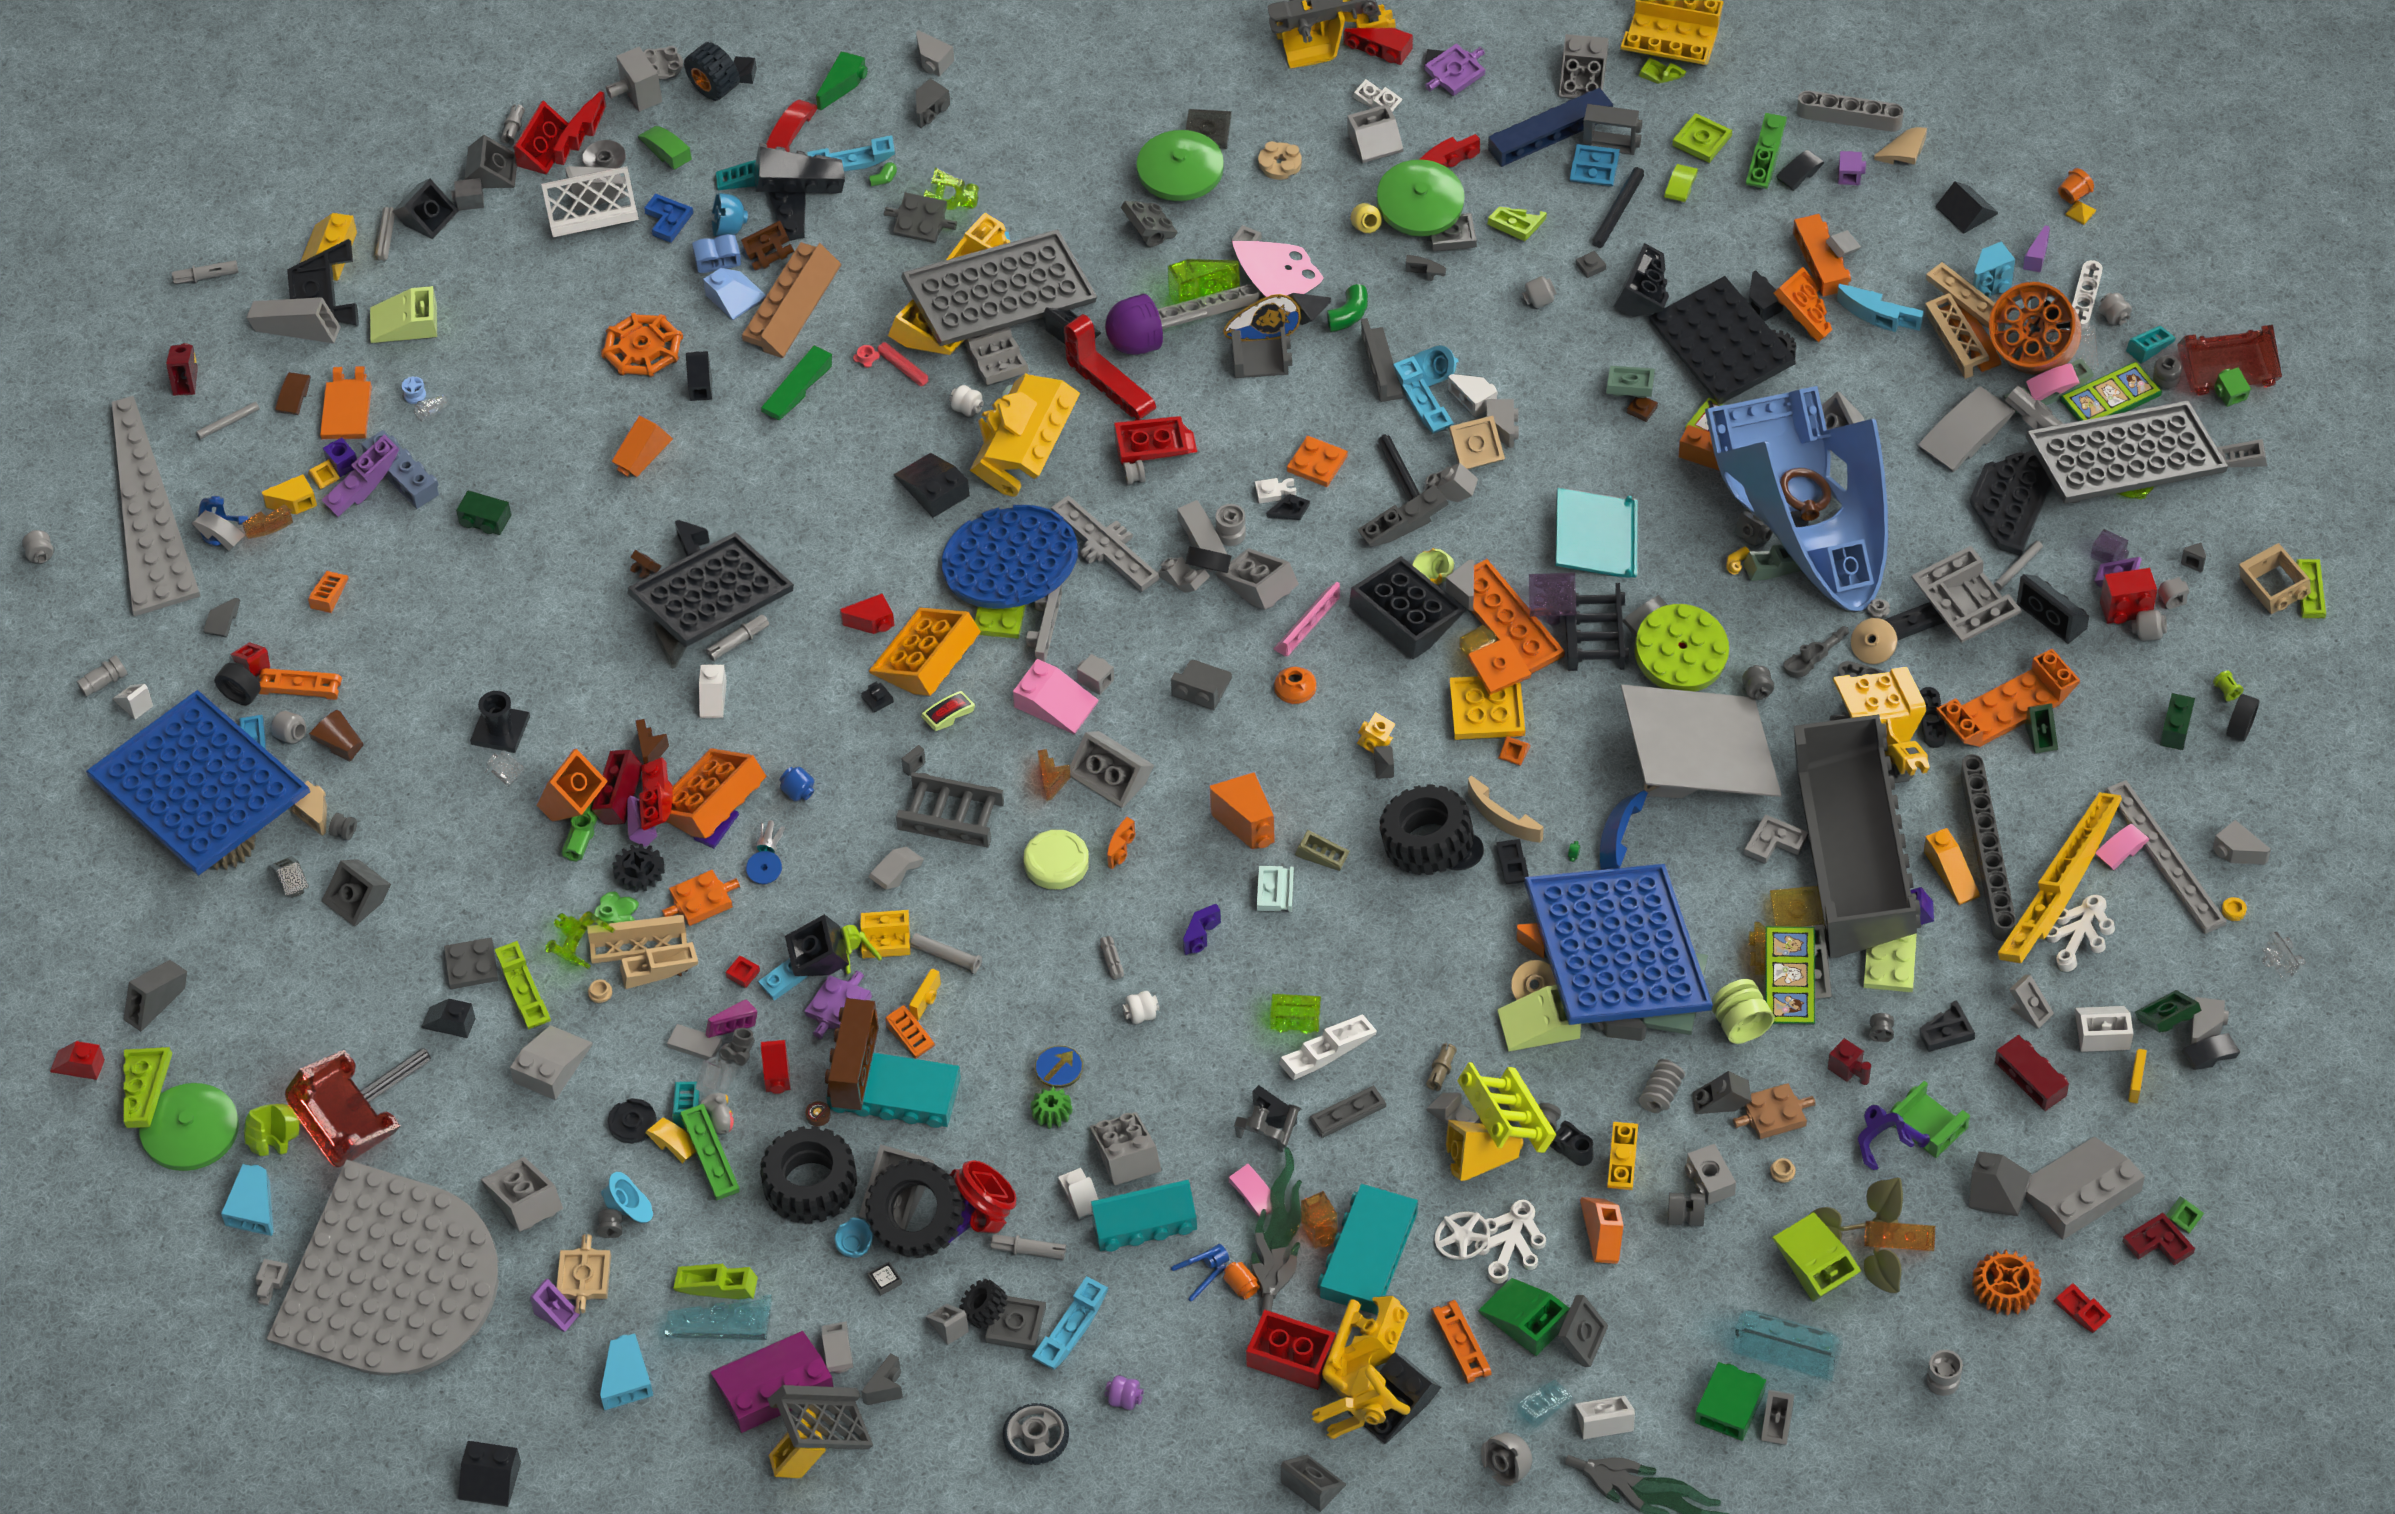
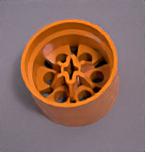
M2026 282L2008 289L1996 301L1990 314L1989 333L1994 347L2010 366L2026 374L2039 375L2053 368L2065 365L2073 358L2081 340V323L2076 310L2061 291L2049 284ZM2048 296L2054 298L2050 305L2044 307ZM2020 299L2023 300L2025 306L2022 309L2015 303ZM2031 299H2038L2039 305L2037 308H2028V302ZM2050 310H2058L2059 315L2056 319H2048L2047 316ZM2011 311H2019V317L2016 320L2011 321L2008 319ZM2070 322V330L2057 329V324ZM2001 324L2012 325L2011 328L2000 331ZM2038 325V327L2041 329L2040 332L2035 331L2033 333V331L2030 329L2031 326L2036 327ZM2057 332L2059 334L2058 339L2055 342H2048L2047 337L2049 333ZM2011 333H2018L2019 339L2017 342H2008V337ZM2033 343L2038 344V351L2034 354H2029L2027 351L2029 345ZM2047 345L2056 354L2048 360L2043 349ZM2022 346L2023 351L2018 360L2012 355Z

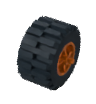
M712 42L703 43L684 59L685 72L693 86L702 95L713 101L720 100L738 86L740 82L739 72L733 60L721 47Z

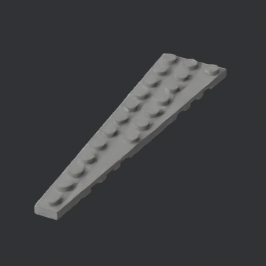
M134 396L113 401L112 409L132 612L134 616H138L200 597V592Z

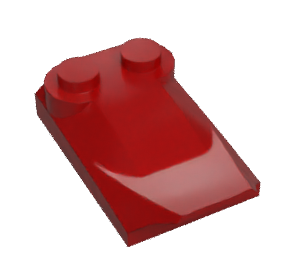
M1181 416L1114 423L1115 443L1119 461L1122 465L1126 462L1133 464L1137 460L1143 461L1197 452L1194 434L1183 424Z

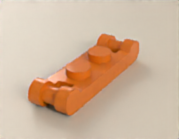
M265 668L260 671L259 675L261 686L259 694L268 695L269 693L317 696L336 700L339 694L337 688L341 685L342 677L334 673Z
M1456 1300L1447 1302V1305L1441 1308L1439 1306L1431 1308L1432 1316L1454 1355L1466 1383H1472L1475 1381V1378L1483 1376V1378L1490 1376V1366ZM1448 1315H1452V1316H1453V1317H1450V1318H1448V1319L1445 1318V1316H1448ZM1477 1362L1478 1367L1471 1369L1469 1364Z

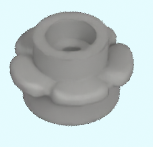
M1874 599L1867 606V610L1872 618L1884 619L1890 613V605L1885 600Z

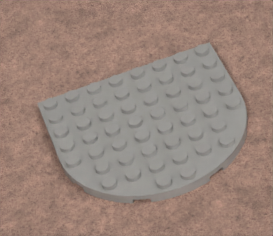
M346 1159L267 1340L276 1345L375 1375L413 1374L437 1366L458 1353L461 1347L473 1335L475 1336L479 1332L492 1309L499 1283V1260L492 1236L479 1215L467 1203L452 1193Z

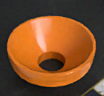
M1289 667L1282 670L1276 676L1274 690L1282 701L1300 704L1313 697L1316 692V680L1314 675L1303 667ZM1294 674L1302 677L1298 682H1291L1288 678Z

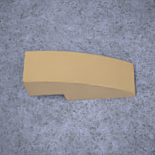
M693 942L650 948L645 950V955L621 958L620 972L625 989L677 975L697 965L698 958Z

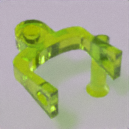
M935 167L931 181L932 184H937L935 194L925 189L923 196L947 201L946 209L954 210L958 205L969 209L976 208L979 200L977 195L979 187L972 183L967 184L965 187L963 180L955 178ZM946 186L954 187L956 191L950 199L943 198Z
M590 911L585 912L579 920L560 913L557 917L561 921L555 918L554 925L560 928L567 938L563 947L556 944L555 940H550L546 945V952H552L575 966L582 965L589 969L591 965L576 955L575 952L580 939L587 930V926H591L596 922L599 926L612 933L615 929Z

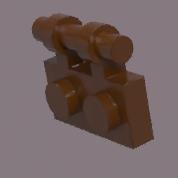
M781 221L741 239L750 260L756 257L759 258V260L752 263L755 271L761 268L766 269L770 267L771 263L779 259L784 260L788 258L787 255L795 252L791 244L785 247L782 246L790 240ZM776 248L777 251L765 256L764 253Z

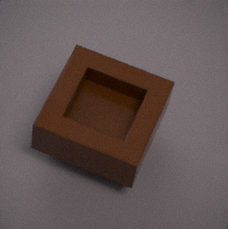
M1635 397L1627 408V414L1647 422L1657 409L1658 402L1647 397Z

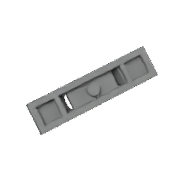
M1062 584L1049 595L1035 601V609L1044 612L1040 632L1028 631L1026 637L1027 646L1036 648L1035 657L1043 662L1047 660L1062 597Z

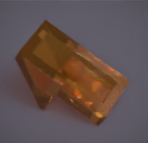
M1047 749L1038 750V761L1046 800L1049 801L1054 798L1071 778L1070 766L1055 767L1053 757L1049 758Z

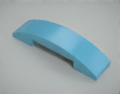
M891 135L871 139V146L830 153L829 148L807 153L808 156L812 157L817 154L841 159L844 171H850L877 165L895 155V149Z
M1414 356L1394 363L1395 373L1407 399L1429 431L1436 433L1453 426L1454 423L1444 406H1439L1423 379V371Z
M1086 1276L1073 1295L1074 1301L1049 1338L1045 1336L1032 1355V1358L1053 1370L1056 1369L1069 1355L1091 1324L1106 1296L1108 1287Z

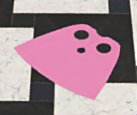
M1232 241L1243 269L1266 297L1273 294H1305L1323 280V276L1312 265L1310 257L1302 247L1271 242ZM1292 251L1299 252L1303 258L1299 261L1290 258L1289 253ZM1285 265L1291 266L1292 270L1285 269ZM1311 270L1315 273V277L1313 279L1305 278L1302 275V271Z

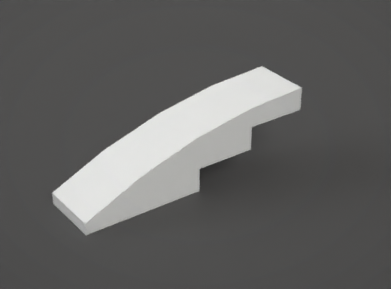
M1360 1015L1324 1029L1322 1036L1304 1042L1301 1050L1281 1057L1279 1064L1292 1080L1298 1079L1322 1068L1376 1035L1377 1031L1364 1015Z

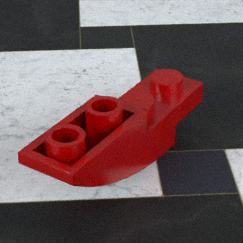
M1474 134L1457 142L1451 137L1430 149L1419 160H1429L1445 167H1454L1459 162L1468 158H1474L1480 153V138Z
M663 757L641 766L643 792L639 794L641 828L643 830L664 823L671 813L673 789L672 784L668 780L667 762Z

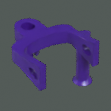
M1871 1105L1866 1109L1864 1118L1867 1127L1858 1136L1863 1162L1873 1170H1877L1879 1167L1869 1145L1878 1134L1887 1128L1896 1125L1900 1141L1910 1148L1915 1145L1913 1140L1917 1142L1919 1147L1927 1146L1930 1141L1928 1134H1922L1905 1123L1903 1118L1897 1113L1886 1114V1111L1878 1105Z

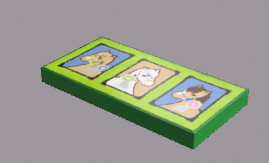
M2135 361L2061 395L2060 401L2077 421L2125 413L2160 397L2162 390Z
M1765 927V1001L1775 1016L1773 1024H1815V927Z

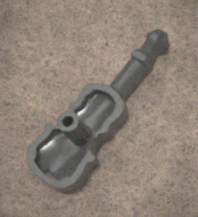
M1840 627L1837 632H1833L1832 636L1823 643L1812 642L1809 645H1802L1800 647L1801 654H1793L1791 658L1784 662L1785 672L1793 678L1806 676L1814 669L1815 663L1828 655L1829 649L1839 643L1843 636L1849 634L1848 627Z

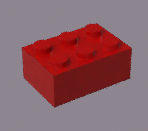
M1264 1309L1246 1350L1247 1367L1318 1390L1323 1380L1322 1371L1336 1333Z

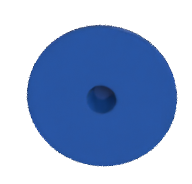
M761 851L750 857L746 865V871L752 881L758 884H768L779 877L782 871V863L776 854L769 851Z

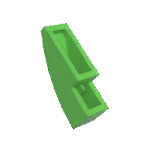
M654 126L638 135V138L662 162L666 161L674 170L692 160L690 147L667 129Z

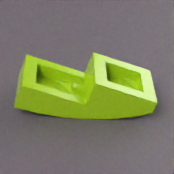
M1677 164L1669 180L1664 197L1686 202L1690 195L1692 184L1697 177L1698 169Z

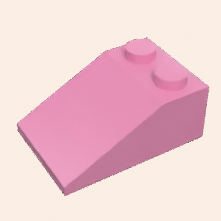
M1036 659L1013 691L1015 708L1074 735L1098 703L1097 698L1060 669L1039 659Z

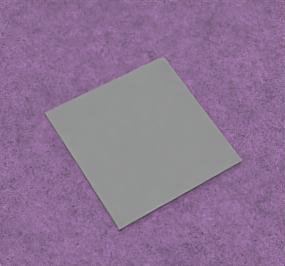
M1621 685L1645 785L1775 797L1782 796L1755 699L1745 696Z

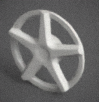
M1459 1212L1449 1217L1445 1216L1435 1233L1437 1249L1444 1256L1454 1260L1469 1259L1478 1255L1484 1250L1490 1239L1489 1224L1478 1212ZM1461 1217H1471L1464 1226H1459L1453 1221ZM1478 1220L1484 1225L1486 1235L1472 1232ZM1447 1225L1452 1231V1235L1440 1241V1233L1444 1226ZM1473 1241L1484 1242L1477 1251L1467 1255V1246ZM1455 1243L1458 1246L1459 1256L1447 1253L1442 1247Z

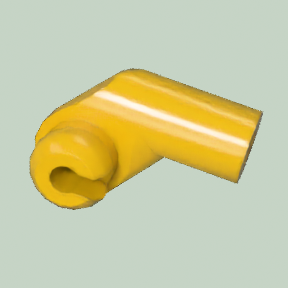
M1744 546L1728 555L1726 569L1729 573L1735 575L1741 571V561L1746 559L1750 552L1747 547Z

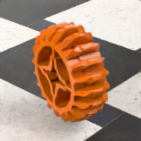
M2006 1249L2003 1251V1254H1999L1995 1250L1993 1257L1986 1254L1984 1261L1980 1260L1977 1263V1268L1973 1271L1972 1285L1974 1287V1294L1979 1296L1980 1304L1987 1302V1310L1994 1306L1996 1307L1995 1311L1997 1314L2003 1309L2008 1316L2013 1309L2018 1315L2021 1308L2027 1311L2030 1304L2034 1305L2036 1298L2040 1295L2042 1281L2039 1277V1269L2034 1268V1261L2027 1262L2026 1255L2018 1257L2017 1251L2011 1255L2008 1254ZM1990 1274L1994 1276L1992 1285H1989L1987 1277ZM2024 1278L2027 1287L2022 1291L2019 1283Z

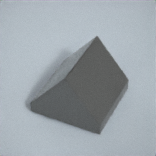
M2202 543L2185 547L2181 560L2182 565L2202 572L2206 560Z

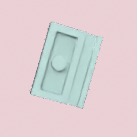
M1259 866L1257 911H1281V909H1285L1288 912H1292L1294 867L1284 869L1283 866Z

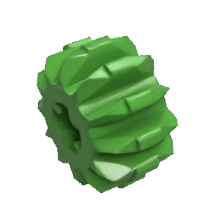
M1054 1086L1051 1088V1091L1043 1088L1041 1090L1042 1094L1035 1093L1034 1100L1031 1101L1032 1117L1034 1120H1038L1040 1127L1047 1123L1049 1129H1051L1052 1124H1056L1060 1128L1062 1125L1061 1121L1068 1122L1069 1115L1072 1114L1071 1098L1069 1095H1065L1063 1089L1056 1092Z

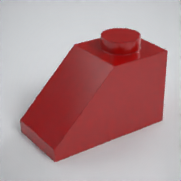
M883 593L840 609L841 622L846 627L875 634L886 632L895 626L893 612Z
M785 1040L761 1042L766 1092L780 1094L791 1090L790 1067Z
M75 1041L58 1050L50 1072L97 1080L105 1061L100 1045Z

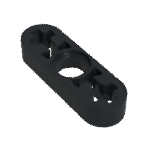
M1925 687L1920 690L1926 705V712L1921 720L1924 741L1929 747L1939 748L1944 745L1946 740L1944 719L1936 711L1938 707L1942 706L1940 694L1935 688ZM1926 696H1930V698L1932 699L1931 706H1928V699L1926 698ZM1933 714L1938 717V720L1929 721L1926 719V716ZM1933 729H1936L1938 739H1934L1932 736Z

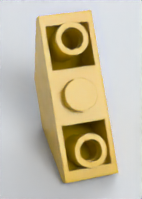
M1613 1122L1607 1188L1633 1190L1638 1124Z

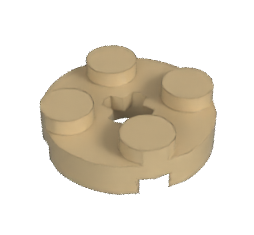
M1273 141L1266 143L1265 148L1261 150L1258 157L1260 170L1267 177L1277 180L1287 179L1292 174L1295 175L1299 172L1302 165L1299 147ZM1276 159H1283L1284 161L1277 163Z

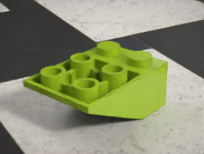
M1814 1212L1772 1237L1812 1302L1861 1272L1848 1249Z

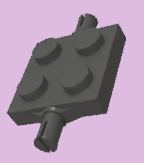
M905 192L898 209L885 207L884 216L896 218L893 233L898 236L936 243L938 235L943 228L956 230L957 221L945 219L948 205L945 200Z

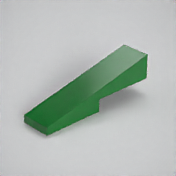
M814 345L761 407V412L781 420L806 396V390L832 367V354Z

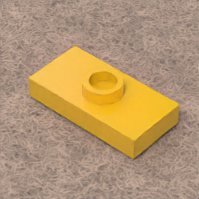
M931 969L909 1004L910 1012L918 1021L928 1004L932 1005L937 995L936 991L941 985L940 972L935 969Z

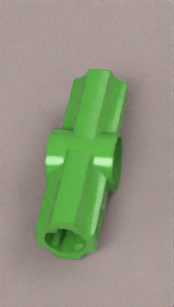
M594 800L582 815L571 818L572 826L562 850V855L570 861L577 862L583 859L589 840L594 836V827L598 816L592 811Z

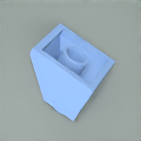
M720 268L703 279L706 296L731 320L739 317L766 298V295L741 271Z

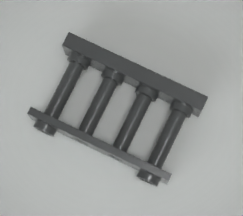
M912 772V789H916L909 811L898 810L896 815L898 830L989 848L991 833L990 828L986 826L993 806L1004 805L1003 790L992 786L986 787L930 776L926 773ZM926 791L939 794L930 816L918 813ZM948 796L962 798L954 820L941 818ZM971 800L984 803L976 825L964 823Z

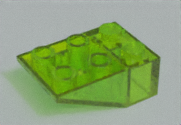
M1186 259L1167 266L1169 296L1174 304L1240 287L1238 260Z

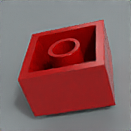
M2150 568L2104 575L2100 605L2107 624H2121L2125 621L2135 620L2138 612L2154 610L2157 587Z

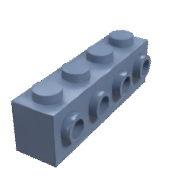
M382 430L361 443L363 453H365L385 434L399 448L395 460L384 477L416 509L439 495L437 479L432 474L429 475L419 461L415 462L410 452L406 448L402 449L393 435L389 436Z

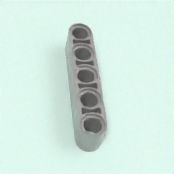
M1803 91L1798 96L1797 114L1805 119L1891 132L1901 129L1904 110L1902 106L1895 103L1815 91Z

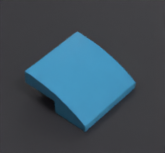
M1576 144L1570 181L1613 186L1620 149Z

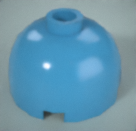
M723 193L716 194L712 214H715V222L712 221L713 236L736 235L741 230L742 225L747 223L748 212L744 211L743 204L737 197Z

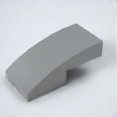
M207 510L192 523L207 539L213 535L229 551L245 536L233 524Z

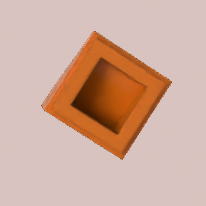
M1506 736L1499 759L1521 766L1531 745Z

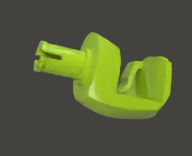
M281 1103L263 1105L250 1110L245 1119V1144L249 1146L251 1152L259 1156L269 1155L268 1145L273 1146L279 1155L287 1153L288 1142L299 1135V1125L314 1119L312 1109L309 1106H305L294 1111L289 1105Z

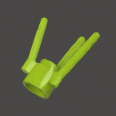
M846 925L841 928L849 965L845 967L847 974L851 973L849 955L852 953V950L859 947L861 942L865 944L877 960H882L880 954L867 940L864 932H859L854 925Z

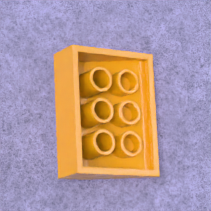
M919 607L869 672L912 694L931 696L943 679L949 675L954 665L962 658V655L969 646L974 643L981 631L967 611Z

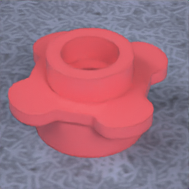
M870 345L859 347L857 354L853 356L855 362H860L866 368L871 367L872 363L880 358L879 352L875 351Z

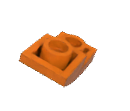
M1126 817L1119 825L1110 841L1107 857L1108 867L1111 869L1125 861L1127 857V844H1130L1135 838V821L1129 817Z

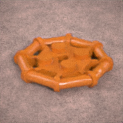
M634 312L628 318L606 329L607 336L601 355L618 370L620 375L635 374L653 377L656 372L671 363H676L679 359L678 351L683 334L666 319L665 315H639ZM662 327L667 333H662L659 328ZM616 338L621 339L619 344L614 345ZM672 341L670 350L664 348L665 342ZM638 342H647L645 345H638ZM621 353L625 359L621 361L615 354ZM660 356H663V357H664V358H662L661 360H659V361H657L656 363H654V364L651 365V363H650L651 361L655 360L656 358H658V357H660ZM631 363H635L637 365L646 364V366H633L631 365Z

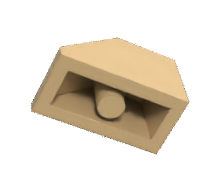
M306 781L305 784L309 787L310 793L291 806L290 811L323 836L326 833V794L320 786H314L309 781Z

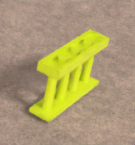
M1468 1062L1457 1081L1497 1148H1502L1508 1137L1511 1136L1529 1138L1537 1152L1545 1153L1555 1138L1556 1133L1516 1068L1507 1067L1501 1078L1480 1076L1473 1063ZM1488 1087L1498 1088L1501 1094L1491 1093ZM1498 1104L1508 1105L1511 1111L1501 1110ZM1508 1121H1517L1521 1127H1512Z

